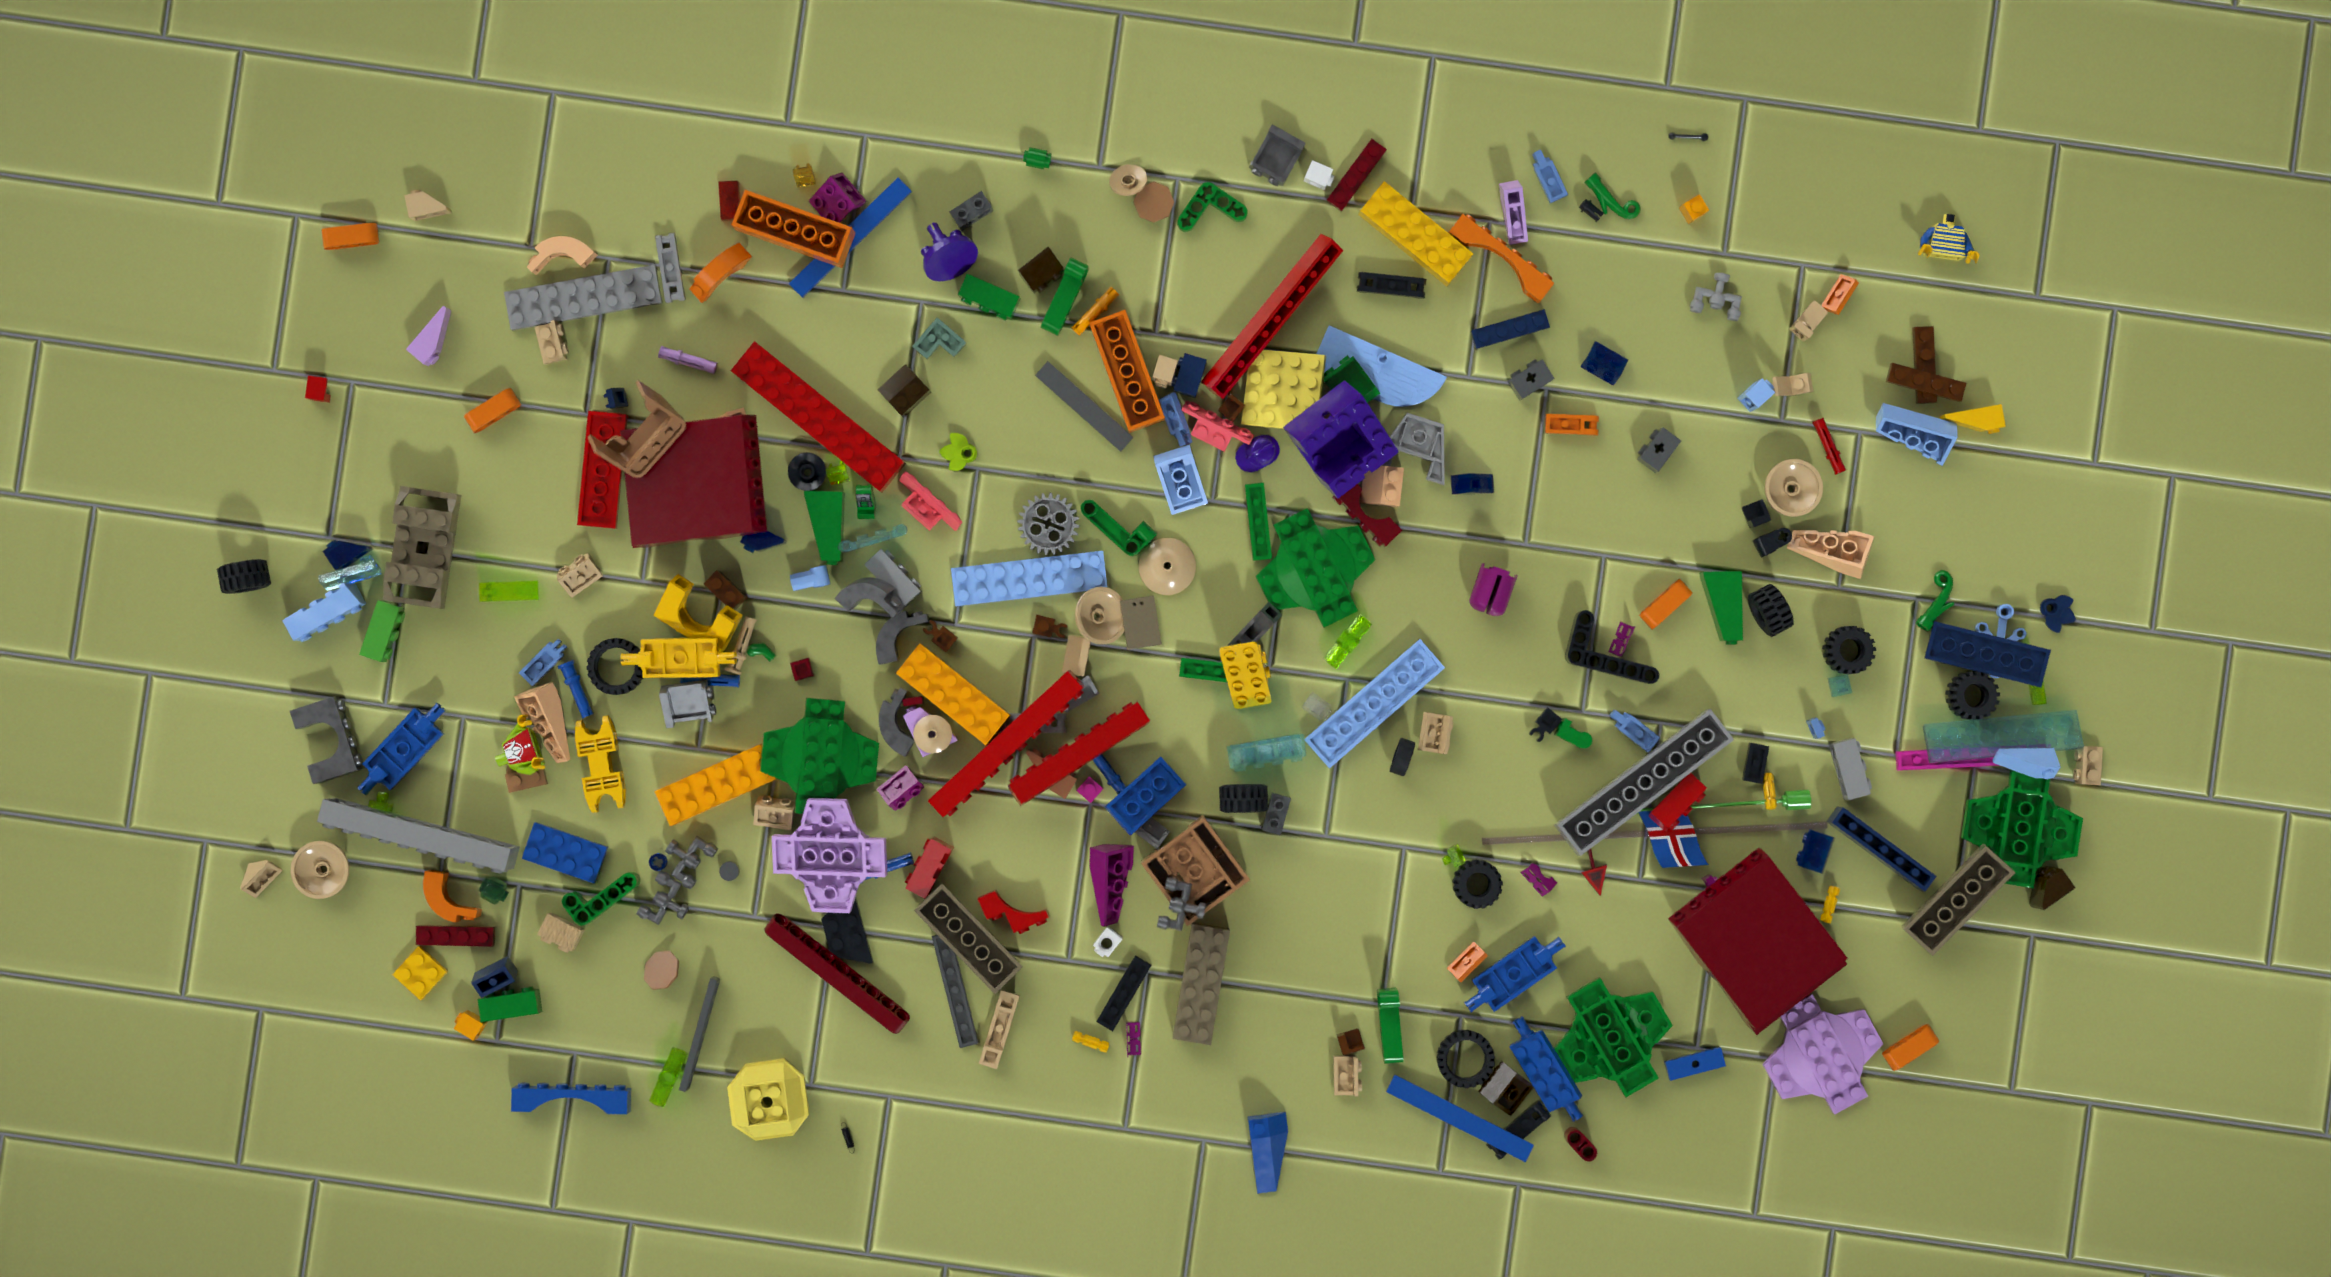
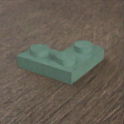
M936 318L912 347L928 360L939 346L955 357L966 345V342L940 319Z

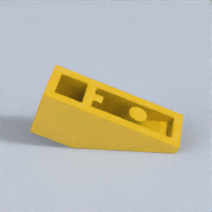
M2002 404L1939 416L1940 419L1957 423V425L1979 432L1988 431V434L1998 433L2000 428L2006 427Z

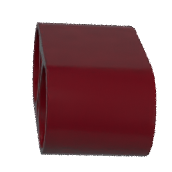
M1576 1127L1566 1129L1564 1133L1566 1142L1583 1160L1593 1161L1597 1157L1595 1146ZM1572 1133H1578L1579 1137L1576 1141H1570ZM1591 1147V1153L1587 1156L1583 1155L1584 1148Z

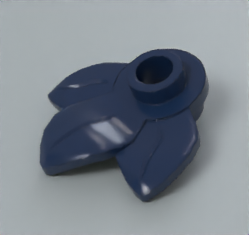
M2060 595L2055 599H2045L2040 604V611L2045 616V624L2051 631L2060 633L2062 624L2076 621L2074 613L2069 608L2074 601L2071 597ZM2047 605L2052 606V610L2050 612L2047 610Z

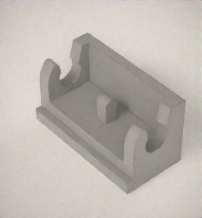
M1089 675L1080 680L1085 685L1082 689L1084 693L1077 700L1072 698L1068 702L1070 706L1065 710L1066 713L1099 694Z
M1152 817L1135 831L1136 834L1156 849L1159 848L1170 832Z

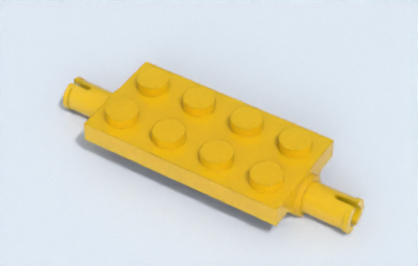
M718 638L641 639L640 652L638 654L622 653L621 659L628 660L621 661V665H638L642 669L643 678L719 677L720 664H736L737 658L734 657L737 656V653L719 652Z

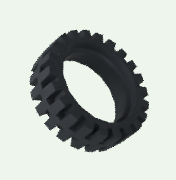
M611 638L600 642L590 652V657L587 659L588 666H586V669L588 670V677L591 679V683L598 690L611 695H622L633 691L640 685L643 679L641 667L635 665L631 679L625 684L617 686L610 685L602 679L598 671V662L602 654L609 649L622 648L628 651L629 654H638L640 652L639 647L631 641L621 638Z
M1459 1030L1452 1032L1440 1043L1437 1051V1064L1441 1074L1449 1083L1457 1087H1477V1085L1483 1084L1489 1078L1490 1073L1492 1074L1493 1066L1495 1065L1493 1049L1487 1039L1475 1031ZM1462 1040H1470L1477 1043L1484 1053L1482 1069L1471 1077L1455 1075L1447 1064V1055L1450 1048Z

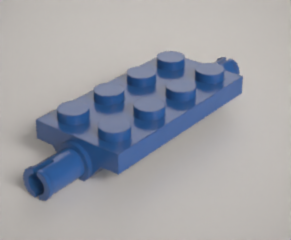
M436 703L426 715L418 708H414L362 763L368 769L369 776L357 787L358 790H363L362 793L368 795L377 783H382L389 790H392L444 735L434 722L446 711L445 708H441V705Z
M1533 936L1471 979L1479 991H1477L1478 994L1465 1001V1005L1470 1012H1473L1482 1004L1488 1003L1494 1012L1557 969L1551 959L1553 958L1552 955L1565 948L1566 945L1560 937H1557L1547 946H1542L1537 938Z
M1523 1016L1520 1019H1515L1512 1023L1521 1037L1520 1040L1512 1043L1509 1047L1547 1110L1552 1112L1558 1108L1565 1107L1572 1121L1580 1119L1583 1114L1574 1101L1579 1100L1583 1095L1544 1031H1531Z

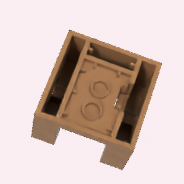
M1204 815L1191 823L1188 829L1161 849H1156L1141 860L1142 866L1169 902L1171 898H1181L1183 891L1165 889L1168 877H1175L1179 881L1191 883V892L1186 903L1197 906L1200 903H1206L1204 914L1250 880ZM1184 911V922L1187 926L1198 919L1196 913Z

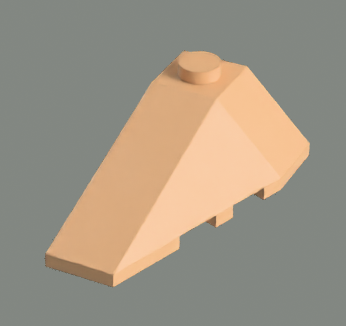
M1793 530L1792 539L1788 543L1787 548L1842 574L1861 579L1874 536L1858 531L1818 532L1817 530Z
M553 682L537 686L514 696L522 715L528 714L527 718L535 726L532 729L536 734L539 733L543 737V744L556 763L569 761L570 754L561 699Z

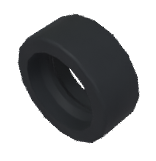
M1400 738L1390 766L1391 773L1405 776L1413 755L1415 742Z

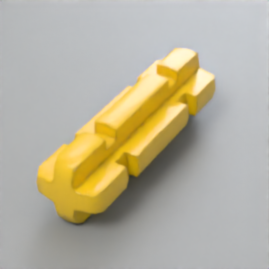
M1764 773L1763 778L1765 807L1767 810H1774L1777 807L1775 785L1773 782L1774 776L1772 773Z
M1829 886L1827 893L1829 895L1826 896L1823 907L1824 913L1821 914L1820 918L1822 922H1832L1833 916L1831 915L1835 911L1838 900L1836 897L1839 896L1840 892L1839 887Z
M1078 1031L1074 1032L1072 1041L1076 1043L1081 1042L1082 1045L1093 1049L1098 1048L1099 1051L1104 1053L1108 1051L1109 1042L1099 1041L1100 1039L1087 1034L1082 1035Z

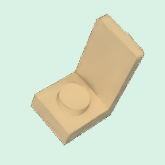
M1812 301L1789 330L1804 342L1814 333L1812 331L1828 314V311L1816 301Z
M1810 373L1773 377L1772 385L1775 396H1795L1813 392Z

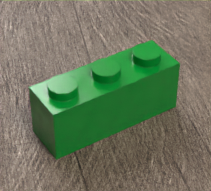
M966 274L958 292L961 302L970 306L974 303L979 306V310L986 313L992 311L996 313L997 318L1004 321L1007 318L1012 320L1021 300L1020 296L970 274Z
M533 986L521 988L520 992H514V989L504 990L500 995H495V992H492L477 999L481 1022L534 1015L543 1012L540 990H533Z

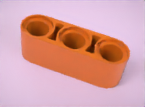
M377 223L322 229L323 247L325 250H336L379 244Z
M507 388L466 413L464 418L473 433H478L519 408L521 403L512 388Z
M1678 579L1646 607L1639 616L1652 630L1686 601L1693 592L1681 579Z
M1925 1024L1887 1048L1882 1055L1891 1069L1896 1071L1937 1045L1940 1040L1930 1025Z

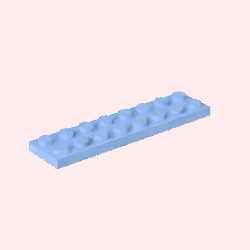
M1103 551L951 568L955 606L1085 592L1095 587H1107Z
M1419 639L1304 740L1330 769L1445 667L1422 640Z

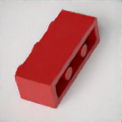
M1692 773L1688 774L1649 814V817L1665 832L1669 828L1673 830L1680 823L1678 819L1682 815L1686 817L1693 810L1691 805L1695 801L1699 803L1706 796L1704 792L1707 787Z

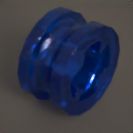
M657 853L649 858V866L655 871H660L667 866L668 861L664 854ZM655 857L663 860L661 867L654 865Z

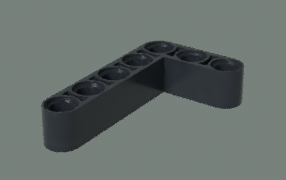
M1588 610L1579 611L1575 615L1565 652V660L1569 664L1644 684H1653L1658 681L1659 671L1654 667L1587 650L1594 624V615ZM1582 614H1586L1588 616L1589 621L1587 624H1582L1580 622V616ZM1578 632L1584 636V640L1581 643L1575 640V635ZM1573 651L1579 653V659L1576 662L1570 658V654ZM1593 655L1598 659L1596 666H1591L1589 663V658ZM1611 660L1616 663L1614 671L1608 669V663ZM1629 665L1635 669V673L1632 676H1629L1626 672ZM1647 670L1653 672V678L1650 681L1645 678Z

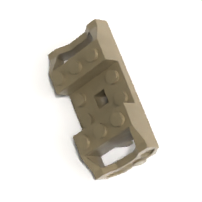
M400 486L392 524H397L391 562H386L383 580V601L439 609L445 608L461 495ZM408 494L447 499L449 512L404 506V500ZM424 542L429 543L427 554H422V553H425V551H426V545H427V544H425ZM392 582L435 588L437 590L432 601L394 596L391 586Z

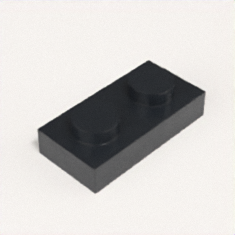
M1749 743L1742 780L1759 784L1763 783L1769 746Z

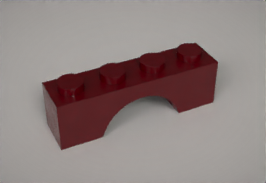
M1358 484L1340 498L1332 497L1339 506L1343 504L1347 508L1345 512L1352 519L1356 518L1360 522L1359 527L1365 533L1369 531L1374 536L1372 540L1379 547L1381 545L1386 547L1403 531L1390 517L1373 519L1362 511L1359 502L1362 488Z

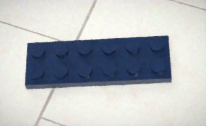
M1936 621L1933 622L1924 659L2042 687L2051 650Z

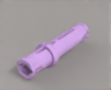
M661 346L658 358L672 361L676 365L682 364L712 374L716 371L717 362L683 353L682 350H672Z

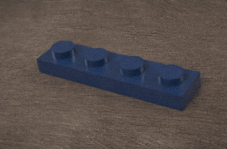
M1545 309L1474 329L1470 332L1475 349L1477 350L1549 329L1550 325Z

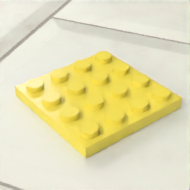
M1263 350L1248 368L1244 397L1245 407L1242 413L1241 425L1284 429L1283 427L1321 398L1326 356Z

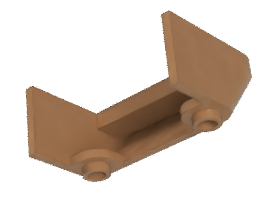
M638 380L636 385L645 399L646 409L651 414L630 438L626 440L621 436H614L605 444L591 434L588 436L594 453L635 478L644 476L686 428L685 421L681 415L660 394Z

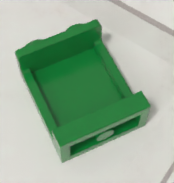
M1347 355L1339 361L1340 366L1335 370L1331 367L1324 372L1325 377L1323 381L1330 390L1345 380L1362 394L1367 403L1380 394L1354 356L1349 358Z

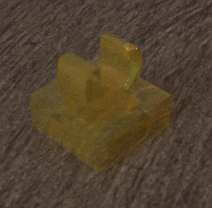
M806 163L807 167L800 168L799 165H796V169H793V176L797 187L816 184L814 172L809 163Z

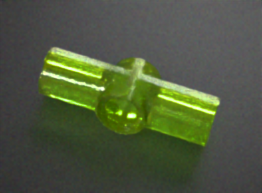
M1359 614L1348 629L1342 632L1335 641L1336 644L1323 659L1337 669L1346 656L1351 654L1357 647L1360 639L1369 630L1372 623Z
M672 1047L649 1099L652 1104L665 1107L688 1055L684 1050ZM665 1073L672 1075L673 1080L671 1082L665 1080Z

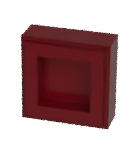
M809 658L790 663L795 681L814 676Z
M922 696L904 698L903 706L924 704V697Z

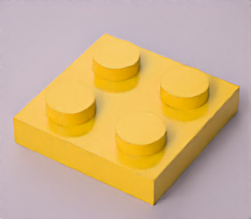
M418 946L392 975L421 1001L447 974L448 970L424 948Z

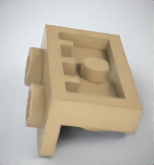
M552 320L551 323L536 326L535 331L543 364L547 365L567 360L566 354L569 353L566 342L563 343L562 335H564L562 325Z
M588 553L579 555L574 559V563L564 566L558 571L557 581L571 598L603 576V573L591 560Z
M2077 745V749L2074 752L2076 768L2073 771L2075 784L2101 785L2103 747Z
M768 795L758 796L755 803L753 825L792 830L795 801L787 798H772Z

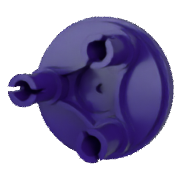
M932 223L935 230L932 229L931 225H928L927 231L930 233L934 245L932 247L925 246L921 250V254L924 257L923 269L927 277L933 281H948L962 275L971 268L977 259L978 249L971 239L961 234L960 230L952 231L950 236L947 237L942 233L938 223Z

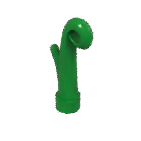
M1596 172L1584 182L1595 193L1604 215L1608 213L1607 206L1625 219H1633L1639 215L1641 210L1639 203L1631 200L1622 208L1602 183L1601 177ZM1630 205L1635 207L1633 213L1628 212Z
M1940 570L1935 574L1934 581L1938 586L1943 587V590L1915 623L1925 631H1929L1937 617L1954 605V602L1945 604L1953 588V578L1948 571ZM1941 576H1944L1946 579L1945 583L1940 581Z

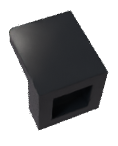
M1763 499L1741 508L1749 529L1771 521Z

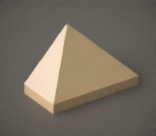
M268 860L249 863L240 888L256 898L281 873L282 869Z

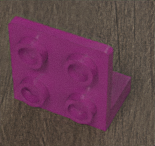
M841 172L830 176L809 199V202L821 217L841 223L853 209L863 206L866 200Z

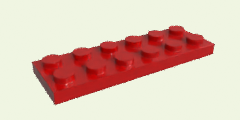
M588 411L577 525L617 529L622 470L594 453L588 436L591 434L605 444L610 438L621 436V430H626L627 414Z

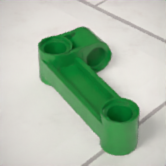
M1085 500L1081 504L1082 514L1128 556L1133 557L1139 554L1158 534L1145 521H1142L1131 535L1095 501ZM1093 504L1095 511L1092 514L1085 513V505ZM1131 542L1137 545V550L1134 553H1130L1126 549L1127 545Z

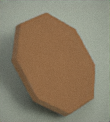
M1151 182L1146 184L1143 190L1136 194L1133 203L1140 218L1155 223L1169 217L1174 200L1167 186Z
M671 951L655 952L645 964V982L653 990L668 988L678 977L679 960Z

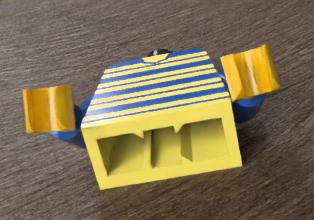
M1944 214L1943 224L1937 223L1928 228L1920 238L1918 255L1924 252L1923 256H1927L1926 258L1935 257L1960 261L1966 256L1965 262L1969 264L1971 259L1977 263L1980 257L1979 253L1974 251L1967 233L1964 232V227L1954 225L1955 215Z

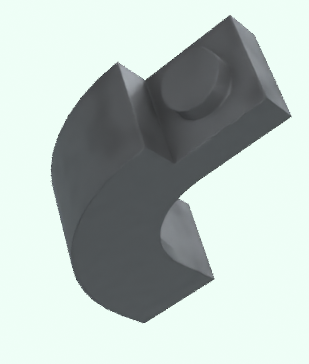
M872 577L856 580L841 590L835 597V600L848 612L855 608L862 599L875 601L892 617L902 612L905 608L900 599L892 594L896 589L884 580Z
M1268 602L1227 646L1253 641L1257 642L1276 623L1282 614Z
M903 611L891 617L883 625L876 641V655L879 665L899 661L896 648L899 634L907 627L929 622L928 614H923L920 611L912 613V617L909 618L908 612Z
M900 687L899 690L895 689L890 698L893 700L892 703L887 700L883 701L879 712V727L886 743L894 751L906 757L915 741L914 738L905 734L897 723L898 709L909 692Z

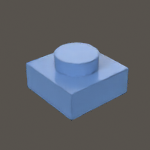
M1818 718L1806 720L1814 739L1825 736L1823 732L1825 727L1821 720H1818Z

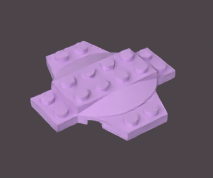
M809 798L802 816L801 826L792 835L774 834L772 836L773 874H792L796 880L802 881L812 912L850 913L859 884L866 877L887 876L886 838L869 837V835H866L857 827L847 799Z
M1809 994L1780 1017L1786 1027L1784 1043L1762 1065L1781 1099L1808 1094L1824 1097L1832 1113L1835 1115L1868 1097L1860 1082L1863 1065L1883 1045V1042L1864 1009L1834 1015L1821 1011L1813 994Z

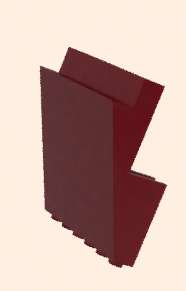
M734 415L685 422L686 428L644 476L635 478L625 472L631 545L633 548H650L690 540L727 539L767 532L756 415ZM637 428L621 430V437L628 440Z
M1761 848L1751 852L1740 863L1736 864L1731 870L1668 918L1698 964L1719 984L1745 1024L1756 1035L1847 965V956L1773 860Z

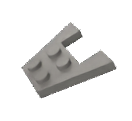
M1407 413L1391 434V440L1398 451L1431 461L1426 480L1444 486V424ZM1393 457L1389 459L1387 462H1385L1382 466H1390Z

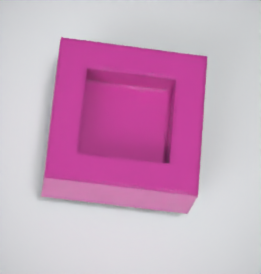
M1089 776L1076 791L1091 803L1103 788Z

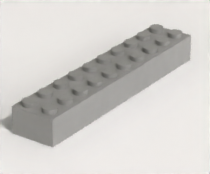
M1711 709L1705 710L1559 820L1554 826L1575 854L1581 856L1734 739Z
M338 798L323 799L317 822L323 823L325 828H342L341 832L360 833V837L379 838V842L386 844L391 842L398 843V847L409 849V847L417 848V852L425 854L432 852L439 858L446 859L447 857H452L455 862L463 864L471 862L473 867L482 869L490 867L491 871L496 873H503L514 869L520 846Z

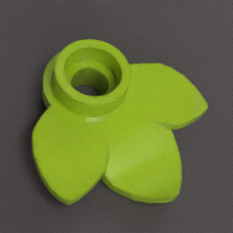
M950 433L951 444L939 450L941 456L950 461L949 470L951 471L962 470L967 463L973 462L977 457L976 448L968 444L967 438L959 433ZM966 450L971 451L970 457H965L964 453Z

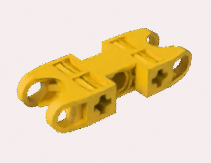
M609 715L602 717L603 725H601L600 731L595 735L590 733L588 728H585L583 720H577L575 725L578 757L588 756L591 777L582 778L585 799L592 813L599 812L598 803H600L601 797L604 794H609L616 801L619 809L624 808L626 803V785L623 771L613 772L610 752L618 751L619 745L617 733ZM612 742V744L601 745L602 743ZM594 745V747L583 748L585 746ZM618 780V782L607 783V781ZM601 783V785L590 786V784Z

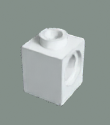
M1312 160L1304 182L1325 190L1326 186H1331L1335 177L1332 175L1333 169Z
M1107 926L1094 942V951L1101 957L1104 955L1109 957L1123 937ZM1104 938H1109L1112 941V946L1104 948L1101 941Z

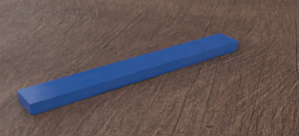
M899 177L848 225L856 232L848 254L912 192ZM814 258L789 285L803 298L835 266Z
M1395 1074L1386 1090L1387 1093L1524 1162L1527 1161L1534 1144Z

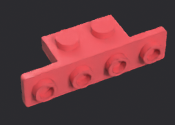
M1186 401L1181 409L1183 412L1198 419L1190 435L1225 452L1232 437L1250 445L1254 434L1248 429L1234 425L1231 420L1223 419L1217 416L1215 412L1201 408L1195 402Z
M905 471L899 481L912 494L901 506L929 531L941 519L954 531H957L962 524L960 517L956 513L951 512L943 501L934 497L927 487H923L915 476Z

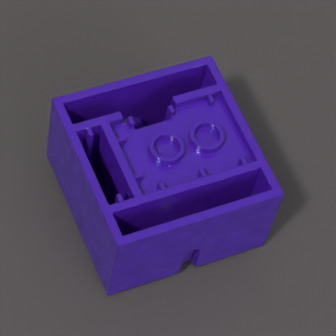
M1345 380L1283 427L1318 480L1337 499L1365 478V473L1368 471L1374 472L1399 453L1362 394ZM1326 414H1330L1327 419L1324 418Z

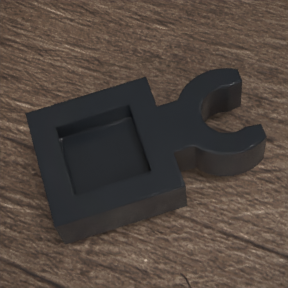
M1547 707L1535 721L1539 726L1531 729L1529 735L1532 736L1534 732H1538L1539 738L1536 741L1541 742L1544 738V732L1546 731L1548 734H1551L1562 719Z

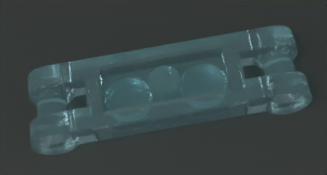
M904 524L894 526L892 531L887 532L886 528L875 531V536L868 537V534L858 536L857 541L854 542L849 540L841 541L838 544V549L840 552H849L903 536L907 533V527Z

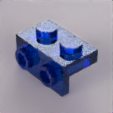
M1595 341L1581 364V368L1614 385L1621 376L1628 359Z
M1809 829L1808 833L1805 832L1802 843H1804L1803 849L1798 852L1796 857L1797 866L1823 874L1835 838Z

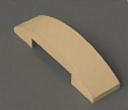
M1001 990L979 1064L994 1069L998 1068L1020 995Z

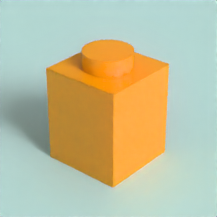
M1700 194L1679 207L1688 224L1709 211Z
M467 1010L463 1013L460 1012L456 1017L454 1029L474 1041L479 1038L488 1021L481 1022L478 1015Z

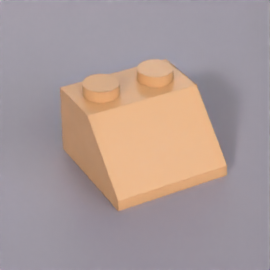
M1380 466L1372 473L1370 471L1365 473V478L1362 480L1360 503L1398 508L1400 506L1404 468Z

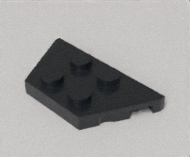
M856 897L850 913L828 912L821 919L831 953L839 958L869 964L874 962Z

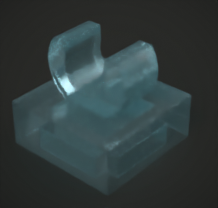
M1848 674L1827 679L1832 697L1852 693Z

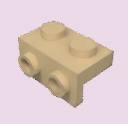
M1424 712L1418 750L1447 754L1450 747L1453 717Z
M1356 1055L1333 1056L1334 1095H1354V1097H1358V1092H1362V1081L1358 1080V1072L1362 1070L1361 1061H1358Z

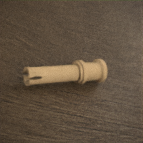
M745 616L734 651L732 650V652L737 653V656L734 657L737 658L736 666L734 668L735 664H728L724 670L741 675L742 672L740 670L743 661L747 659L745 653L757 620ZM748 628L744 643L742 644L746 629Z

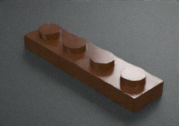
M1934 326L1913 327L1914 369L1936 374ZM1915 390L1916 404L1937 403V396Z
M1896 363L1890 364L1886 378L1887 383L1957 402H1962L1967 384Z

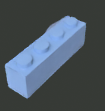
M1883 403L1876 416V432L1895 442L1900 441L1904 443L1907 448L1921 452L1922 456L1936 460L1937 464L1943 466L1958 438L1957 423Z
M343 582L338 585L340 589L327 592L325 599L320 598L311 602L309 609L306 607L301 608L282 620L293 641H307L312 638L311 634L323 632L329 628V624L333 622L336 624L346 619L345 616L347 614H355L361 611L362 606L366 602L356 584Z

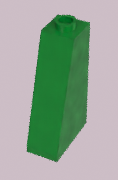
M804 491L820 558L822 561H826V565H838V562H843L845 493L836 491Z
M1742 571L1700 572L1701 583L1719 640L1726 641V645H1737V641H1743Z

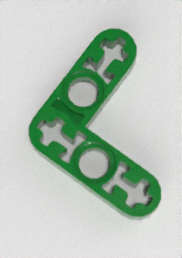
M1205 182L1198 188L1179 216L1177 225L1183 232L1191 231L1209 204L1236 222L1244 221L1248 210L1245 205L1213 183ZM1208 187H1210L1212 194H1207L1204 198V200L1207 201V203H1205L1202 199L1197 198L1198 195L1201 198L1204 195L1203 188L1207 189ZM1219 198H1227L1229 204L1226 207L1219 206ZM1194 202H1199L1202 205V210L1194 212L1191 209V205ZM1232 202L1235 203L1233 208L1236 210L1243 209V217L1240 215L1236 217V212L1232 209L1230 213L1227 211L1230 209ZM1189 211L1191 215L1196 216V219L1191 217L1189 221L1191 225L1183 227L1181 220L1188 218L1189 214L1186 212Z

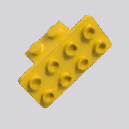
M1253 641L1221 647L1220 656L1234 708L1241 709L1271 703L1272 699L1268 686V678H1271L1270 667L1265 665L1267 663V656L1265 651L1262 652L1261 645Z

